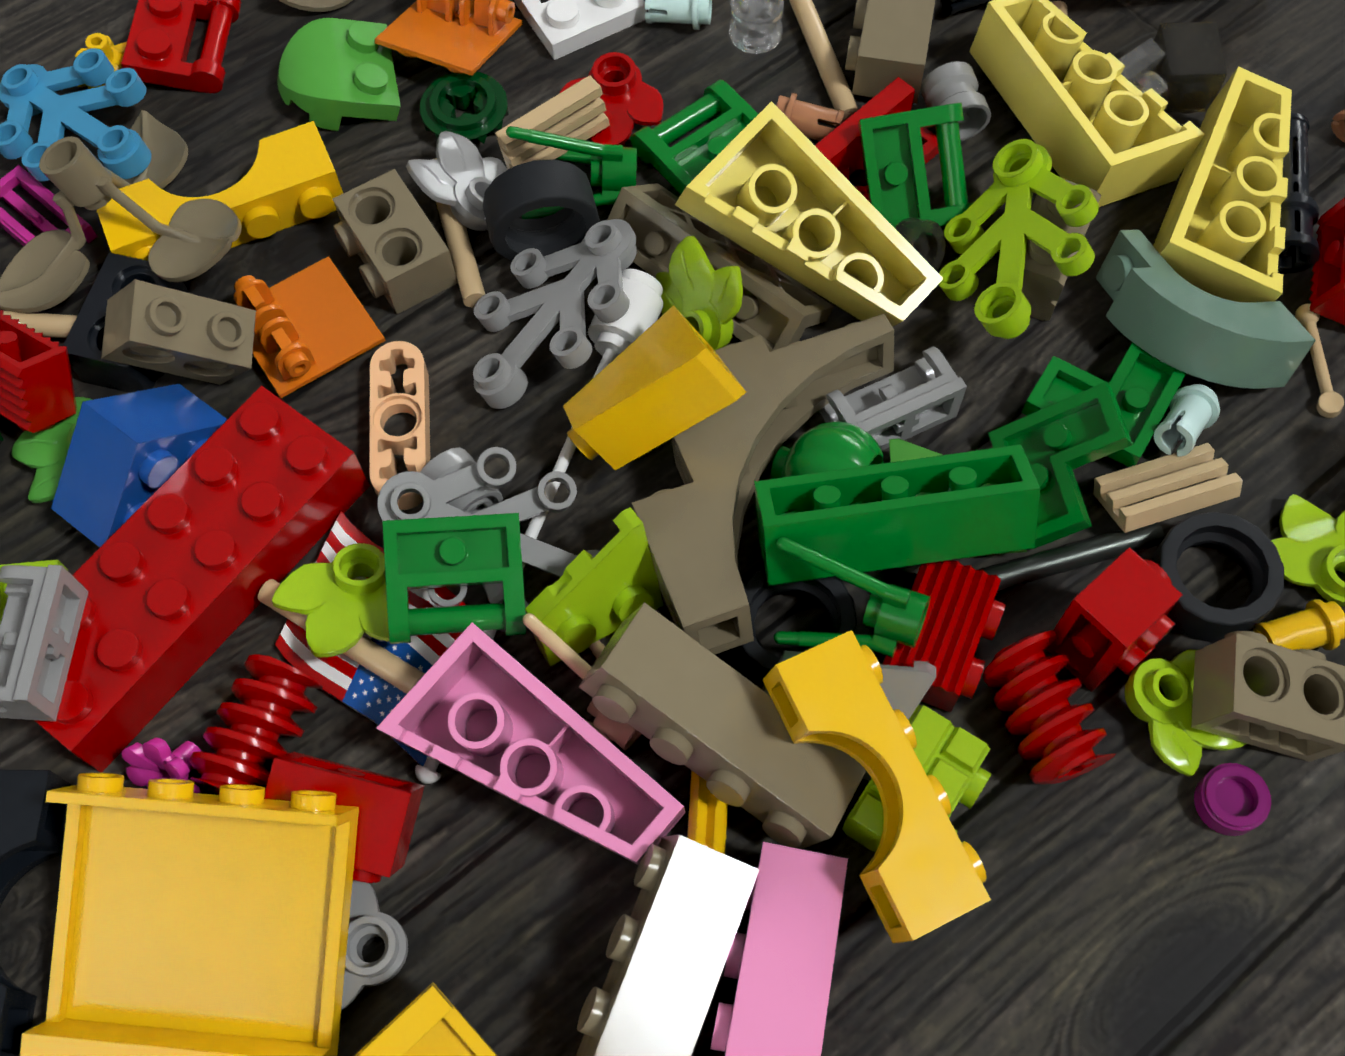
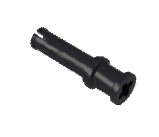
M1291 113L1289 152L1283 158L1282 177L1288 178L1287 198L1281 204L1280 227L1286 228L1285 249L1279 254V273L1305 271L1313 267L1320 256V246L1318 241L1313 238V226L1318 222L1319 207L1317 202L1309 196L1308 130L1310 124L1308 118L1298 113ZM1288 250V256H1283V252Z

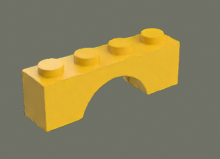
M314 121L260 139L257 157L248 173L236 184L219 193L203 197L178 196L161 189L149 178L119 188L120 191L153 218L168 226L175 211L185 202L196 199H213L226 204L237 215L242 225L241 234L236 241L232 242L231 248L258 238L269 237L278 231L311 219L325 217L329 213L336 211L333 198L343 194L336 171ZM111 198L105 206L97 209L111 253L148 261L150 249L161 236L154 233Z
M850 630L776 664L762 681L793 743L823 744L845 752L864 767L878 789L884 815L882 837L874 857L859 876L892 943L914 941L990 901L991 899L983 885L987 879L984 865L974 848L969 843L960 841L948 817L951 813L948 795L935 776L931 774L926 775L914 751L917 746L915 732L904 713L899 709H892L880 685L883 683V673L872 650L866 645L860 646L853 631Z

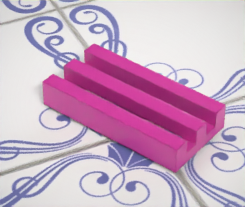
M20 165L0 179V198L41 233L56 230L57 228L12 190L18 184L68 226L62 209L53 201L54 194ZM0 207V227L24 247L35 236ZM77 214L86 242L90 243L97 235L91 225ZM68 227L65 231H68L71 234L70 229Z

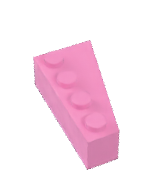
M473 622L376 728L396 741L639 865L649 845L654 844L658 846L661 837L666 836L685 814V808L678 800Z
M763 842L757 868L759 872L745 910L750 911L747 933L736 932L726 961L724 977L738 979L734 1005L719 1002L711 1049L725 1052V1056H821L848 863L847 858Z

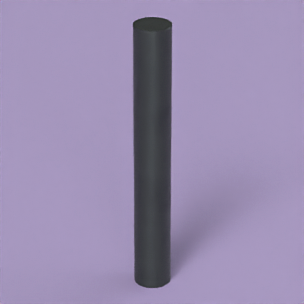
M1159 522L1126 533L1121 529L980 570H984L988 575H997L1001 579L997 590L1000 591L1119 557L1129 547L1137 552L1158 546L1164 539V532Z

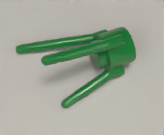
M509 126L506 129V135L510 138L568 150V152L556 158L558 160L591 164V187H602V193L593 194L596 207L614 206L622 187L636 186L637 148L600 144L515 126ZM542 207L523 214L522 219H539L555 214L564 207Z
M780 537L777 540L776 545L780 550L871 593L864 614L863 625L875 628L874 635L854 634L860 646L866 645L872 651L892 658L898 643L912 648L916 646L926 618L931 596L897 585L886 584L787 537ZM777 631L773 638L777 644L815 647L844 633Z

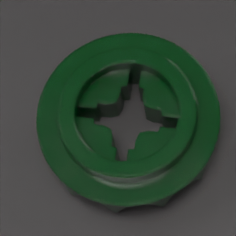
M477 71L472 76L465 73L452 72L438 78L428 86L420 102V114L425 130L432 131L437 139L441 132L449 131L469 140L477 139L484 144L487 134L502 129L503 119L509 115L507 96L501 84L491 76ZM470 105H474V115L465 112L460 117H456V108L466 110Z

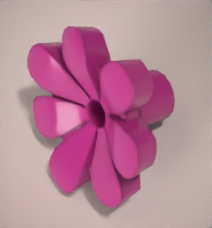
M155 737L143 745L137 742L122 750L121 754L124 761L131 765L126 768L127 776L136 786L146 785L148 787L150 779L189 780V772L194 769L189 763V759L193 752L201 750L193 742L185 741L171 752L165 740ZM194 784V793H200V788Z

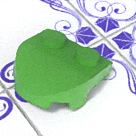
M321 18L311 21L300 28L288 42L282 54L278 70V90L286 105H290L293 101L298 107L309 113L310 122L314 121L317 127L331 131H339L342 117L397 121L401 105L391 49L375 44V38L387 28V25L338 18Z

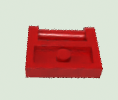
M138 0L121 62L122 68L134 69L140 79L147 83L204 93H217L221 91L226 74L222 67L231 23L238 20L241 0ZM196 19L209 20L200 59L194 63L186 62Z

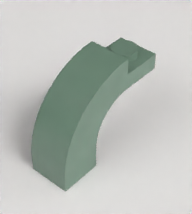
M1140 230L1119 231L1096 276L1097 281L1113 299L1106 317L1124 336L1158 360L1182 372L1210 382L1250 389L1285 387L1316 341L1281 301L1237 302L1212 295L1192 285L1174 271Z

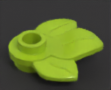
M686 236L672 253L669 272H659L655 276L663 287L661 295L663 308L661 313L663 315L674 305L711 347L717 350L725 347L733 335L732 318L740 311L743 298L741 270L739 266H726L715 271L696 237Z
M1292 494L1286 500L1279 519L1283 538L1271 540L1276 546L1284 565V579L1292 584L1314 587L1327 601H1334L1339 606L1345 607V582L1335 572L1336 570L1345 574V510L1335 519L1307 500Z
M365 543L352 544L341 549L331 563L305 564L293 571L279 585L273 595L272 604L274 607L307 615L305 622L306 640L311 653L315 657H332L343 654L355 646L364 633L378 640L389 641L384 554L373 545ZM360 576L368 577L364 580H353L354 578Z
M1186 650L1178 654L1171 661L1153 658L1138 664L1132 670L1124 690L1125 700L1131 712L1140 720L1148 722L1151 746L1155 753L1165 764L1186 776L1194 775L1198 769L1202 757V747L1228 751L1247 744L1191 727L1195 651L1197 650ZM1159 685L1163 689L1165 697L1161 694Z

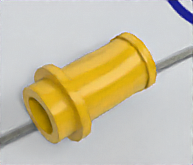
M1314 599L1306 604L1305 610L1268 622L1255 624L1256 628L1253 629V632L1266 636L1268 643L1291 650H1312L1318 647H1322L1325 650H1333L1340 645L1342 639H1345V613L1334 601L1325 603L1320 599Z

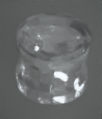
M731 0L730 13L732 18L729 35L732 43L738 49L753 54L765 53L775 48L781 41L783 26L781 18L783 17L784 0Z

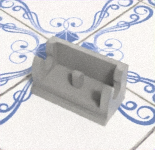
M933 346L922 351L924 358L915 361L914 366L846 396L838 389L826 394L829 404L824 406L819 412L826 423L838 421L860 427L865 432L871 434L881 450L889 448V439L899 438L906 440L956 417L967 385L961 377H957L940 350Z
M48 565V567L2 566L0 568V582L7 583L5 593L8 595L0 624V718L56 721L89 591L62 565Z

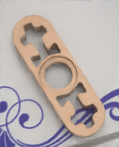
M393 341L381 346L373 354L370 361V480L377 496H379L380 490L386 481L397 474V461L394 455H404V462L408 471L420 472L430 461L429 374L421 351L415 345L405 341ZM401 364H407L408 367L403 373L405 393L396 392V387L391 377L396 372V366ZM409 413L417 418L414 428L405 435L392 436L384 432L386 421L395 414ZM408 492L400 497L398 507L400 510H408L418 506L423 502V499L417 493Z

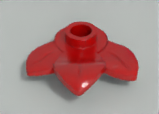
M619 52L606 53L597 58L588 76L591 75L601 86L603 95L600 98L605 102L606 111L603 113L608 117L610 126L590 137V142L624 145L631 136L635 123L646 126L660 124L664 108L662 96L657 89L642 81L640 69L635 65L634 61L628 55ZM586 77L578 78L566 83V85L561 89L560 93Z

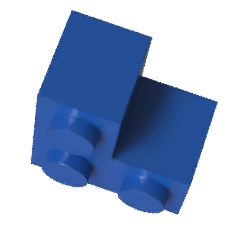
M181 384L83 401L51 509L97 546L101 547L228 419Z

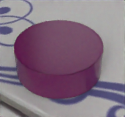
M1225 763L1216 766L1199 780L1194 791V804L1199 817L1209 828L1223 835L1240 836L1252 831L1266 820L1271 809V795L1265 781L1254 770L1237 763Z

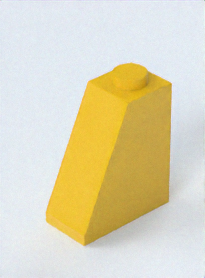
M673 305L563 405L572 425L567 435L588 459L593 460L600 455L616 471L736 402L746 393V390L711 345Z

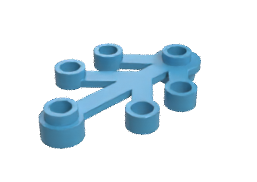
M91 48L80 53L74 60L73 66L52 71H46L43 66L37 64L16 65L5 72L0 83V100L5 107L9 108L7 121L0 124V153L6 159L22 157L23 165L36 180L48 181L49 179L39 168L41 156L50 145L64 138L66 127L98 148V157L107 169L123 179L133 178L141 174L150 164L152 158L150 149L136 131L127 129L122 125L108 127L86 112L115 105L122 107L133 106L144 98L147 88L132 68H122L114 72L113 65L104 52L98 48ZM82 84L96 87L64 95L55 93V91ZM43 112L38 142L33 144L32 137L28 134L31 118L33 115Z

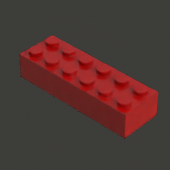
M261 385L72 575L89 592L56 721H34L69 751L102 773L261 603L258 600V593L263 584L270 579L280 583L334 525L340 511L345 513L370 486L355 453Z

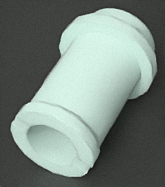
M645 0V10H648L645 13L646 23L651 24L653 22L692 24L694 30H699L700 24L710 25L712 0Z
M1193 384L1177 390L1169 405L1170 412L1154 432L1155 443L1164 453L1171 455L1178 442L1183 440L1177 449V457L1189 454L1193 450L1196 440L1203 429L1211 427L1219 418L1220 406L1218 397L1212 389L1205 385Z

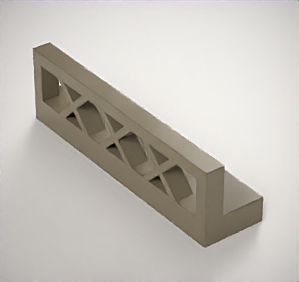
M655 183L621 188L607 220L621 219L630 224L636 235L635 245L637 247V254L633 262L654 278L659 272H669L672 253L686 236L696 237L715 271L726 266L740 267L743 285L742 305L740 311L732 319L733 335L741 341L761 335L770 352L799 341L807 327L827 321L834 308L833 305L803 284L675 206L678 197L660 184Z

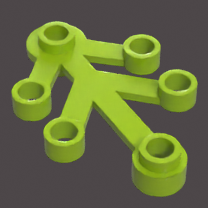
M1019 139L1010 142L997 153L993 160L994 183L964 213L953 217L944 229V237L956 253L962 254L957 260L946 264L939 272L944 279L938 285L952 301L964 300L976 291L979 284L976 272L1000 250L996 284L991 285L980 294L975 303L974 311L976 317L990 335L1003 339L1019 336L1027 329L1030 323L1031 305L1022 292L1028 240H1031L1051 254L1056 266L1065 276H1077L1084 273L1091 267L1095 259V253L1084 235L1080 233H1067L1031 210L1034 192L1056 204V209L1066 225L1081 227L1096 217L1099 211V204L1088 186L1083 184L1072 185L1050 172L1052 159L1043 146L1035 144L1029 139ZM1006 202L1004 214L984 232L981 224ZM1078 251L1074 256L1068 258L1069 255Z

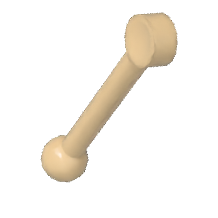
M1303 304L1296 310L1295 318L1316 340L1310 348L1321 393L1316 409L1321 416L1334 418L1341 413L1344 399L1339 393L1333 391L1316 324L1320 315L1310 311L1311 304Z

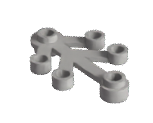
M621 219L600 221L587 231L581 243L543 256L535 248L521 251L512 260L510 269L524 288L538 287L550 276L571 270V272L565 279L508 300L501 292L493 291L483 295L477 301L474 307V315L484 328L490 332L500 331L513 321L535 314L502 354H488L481 358L474 367V388L490 407L495 409L507 408L523 396L528 381L520 368L559 321L560 330L550 341V351L555 358L567 369L577 368L589 359L592 353V345L586 337L584 290L596 276L598 278V285L590 291L587 302L601 322L611 323L619 320L626 314L630 301L623 291L622 270L631 265L637 254V247L635 245L636 235L629 223Z
M491 447L480 455L477 463L435 480L415 471L398 473L383 485L377 504L382 521L519 513L520 523L546 511L560 513L567 510L575 500L577 488L574 480L568 474L554 471L546 474L541 479L538 487L473 514L447 504L484 486L500 489L511 483L516 472L514 456L504 448ZM491 458H501L507 463L509 472L506 476L500 479H493L485 473L484 464ZM555 481L564 484L568 490L567 500L562 503L549 501L544 492L547 484ZM408 492L419 494L424 501L422 509L416 514L403 513L398 507V501L403 494ZM520 533L522 563L561 577L565 568L578 556ZM588 550L587 552L594 558L600 551ZM502 583L482 585L490 603H500L503 601ZM460 586L459 594L450 600L438 597L434 588H427L431 601L439 607L457 606L464 600L467 586ZM525 600V608H526V607L528 606V603H527V601Z

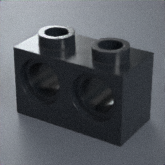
M108 253L63 344L68 349L70 366L84 383L128 393L152 389L158 377L163 376L164 372L101 359L107 300L135 279L190 293L185 283L169 282L161 279L152 271L149 262L146 260Z

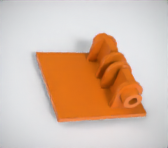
M417 0L375 38V44L396 50L407 57H417L444 66L454 73H465L472 76L522 25V20L514 17L515 3L509 0Z
M329 256L270 288L263 280L256 279L252 275L243 276L234 284V301L236 305L256 310L253 356L280 398L287 396L386 341Z

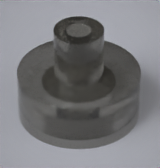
M908 218L901 221L895 229L937 271L943 262L946 249L942 228L932 220Z

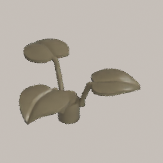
M141 110L131 130L136 131L150 149L152 158L148 167L141 174L133 178L123 179L104 167L79 138L72 136L62 138L45 150L41 156L39 168L60 190L53 196V201L62 209L71 234L60 229L43 232L30 240L14 256L0 278V309L17 313L46 310L67 299L82 283L88 273L90 262L79 251L85 245L86 238L73 207L74 205L85 207L87 210H97L105 206L112 198L154 233L160 235L161 237L150 249L148 262L152 271L158 277L169 282L188 281L213 267L230 250L232 242L239 238L242 229L241 222L226 204L213 199H196L182 204L175 211L168 226L157 221L119 190V188L148 178L162 189L176 178L187 161L188 146L183 138L145 110Z

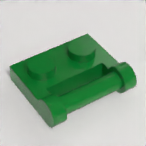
M719 79L705 88L703 97L651 129L645 126L630 136L632 147L637 148V156L646 164L651 163L682 194L686 186L758 113L728 83ZM714 115L718 116L716 119L706 124L699 130L695 131L688 137L684 138L677 144L673 145L672 147L668 146L670 143L680 138L687 132L691 131L698 125L702 124L709 118L713 117Z
M952 103L858 120L868 201L899 233L947 225L953 217L964 213L973 204H968L958 123L964 121L962 103ZM926 127L936 128L945 208L933 210L930 207L920 129Z
M519 513L382 521L390 644L411 643V636L464 632L472 622L482 631L505 629L506 636L526 635V626L523 623V617L526 612ZM502 583L503 603L409 609L408 589Z

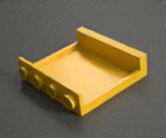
M114 773L78 774L77 785L48 790L46 802L67 804L46 1021L22 1033L20 1056H337L359 807L336 805V793L316 790L292 791L291 801L264 799L265 787L256 785H221L219 795L194 793L195 782L185 779H150L148 781V789L123 787L124 775Z

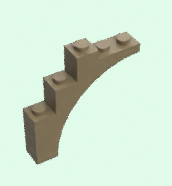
M885 314L854 322L845 327L803 341H797L770 352L761 335L715 350L746 390V393L736 402L671 438L675 464L684 485L674 489L660 490L650 497L632 502L634 512L644 524L658 585L674 624L714 655L754 641L750 606L739 574L737 557L744 514L755 490L754 481L759 480L783 443L811 416L829 404L826 394L838 389L844 395L858 386L894 371V329Z

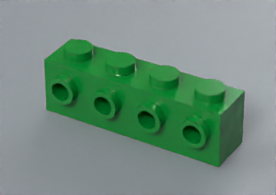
M1021 444L754 481L759 543L768 586L833 577V575L780 550L776 545L780 537H787L801 545H806L861 572L1035 548L1040 486Z

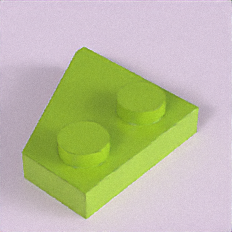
M631 507L623 510L613 520L621 531L594 558L590 553L583 550L565 568L560 579L554 584L547 586L525 608L526 614L531 613L536 616L577 654L586 650L591 644L615 632L620 624L644 602L654 610L664 606L644 524ZM534 634L539 650L549 665L552 666L561 661Z

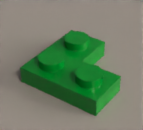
M1133 342L1109 383L1053 356L1028 397L1022 413L1030 415L1106 382L1113 389L1133 445L1107 456L1131 467L1135 466L1141 458L1187 373L1158 360Z
M1106 382L988 432L993 448L1022 445L1040 486L1035 548L1033 549L1092 527L1073 469L1133 445L1113 389Z

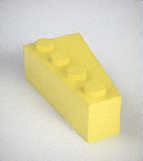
M993 0L988 2L969 52L1034 142L1047 150L1052 159V166L1061 178L1097 190L1102 195L1098 203L1099 207L1177 180L1205 133L1191 121H1188L1183 126L1177 123L1164 111L1168 104L1164 98L1152 88L1144 93L1141 92L1122 75L1125 65L1110 52L1104 54L1100 51L1092 50L1083 42L1087 33L1049 0Z
M1239 66L1207 109L1200 130L1205 135L1184 167L1153 246L1175 272L1192 285L1207 293L1237 302L1276 301L1283 294L1284 274L1278 273L1279 254L1285 249L1286 228L1280 227L1281 204L1287 198L1288 178L1282 176L1283 158L1289 152L1292 90Z
M772 101L686 186L675 203V206L861 321L885 314L892 327L903 322L944 279Z

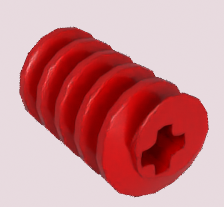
M1054 630L1030 635L1003 648L995 655L982 676L989 687H1002L994 698L998 709L1001 711H1015L1006 722L1008 731L1012 735H1028L1019 744L1017 749L1020 756L1026 760L1042 759L1032 768L1029 774L1032 781L1040 785L1056 784L1074 779L1103 765L1116 755H1095L1093 748L1107 736L1104 728L1083 730L1080 725L1095 710L1092 703L1070 705L1068 698L1082 686L1080 679L1058 681L1056 674L1070 662L1068 656L1061 654L1046 657L1044 650L1058 638Z
M249 655L244 666L254 679H235L230 689L242 704L233 702L221 703L217 714L229 728L207 727L203 738L216 753L193 752L189 763L202 777H191L190 779L216 795H219L221 785H267L270 771L264 766V763L267 759L273 760L275 757L288 754L277 741L280 735L302 737L304 730L291 718L293 711L315 713L318 707L304 692L306 688L322 689L323 686L302 671L271 656Z

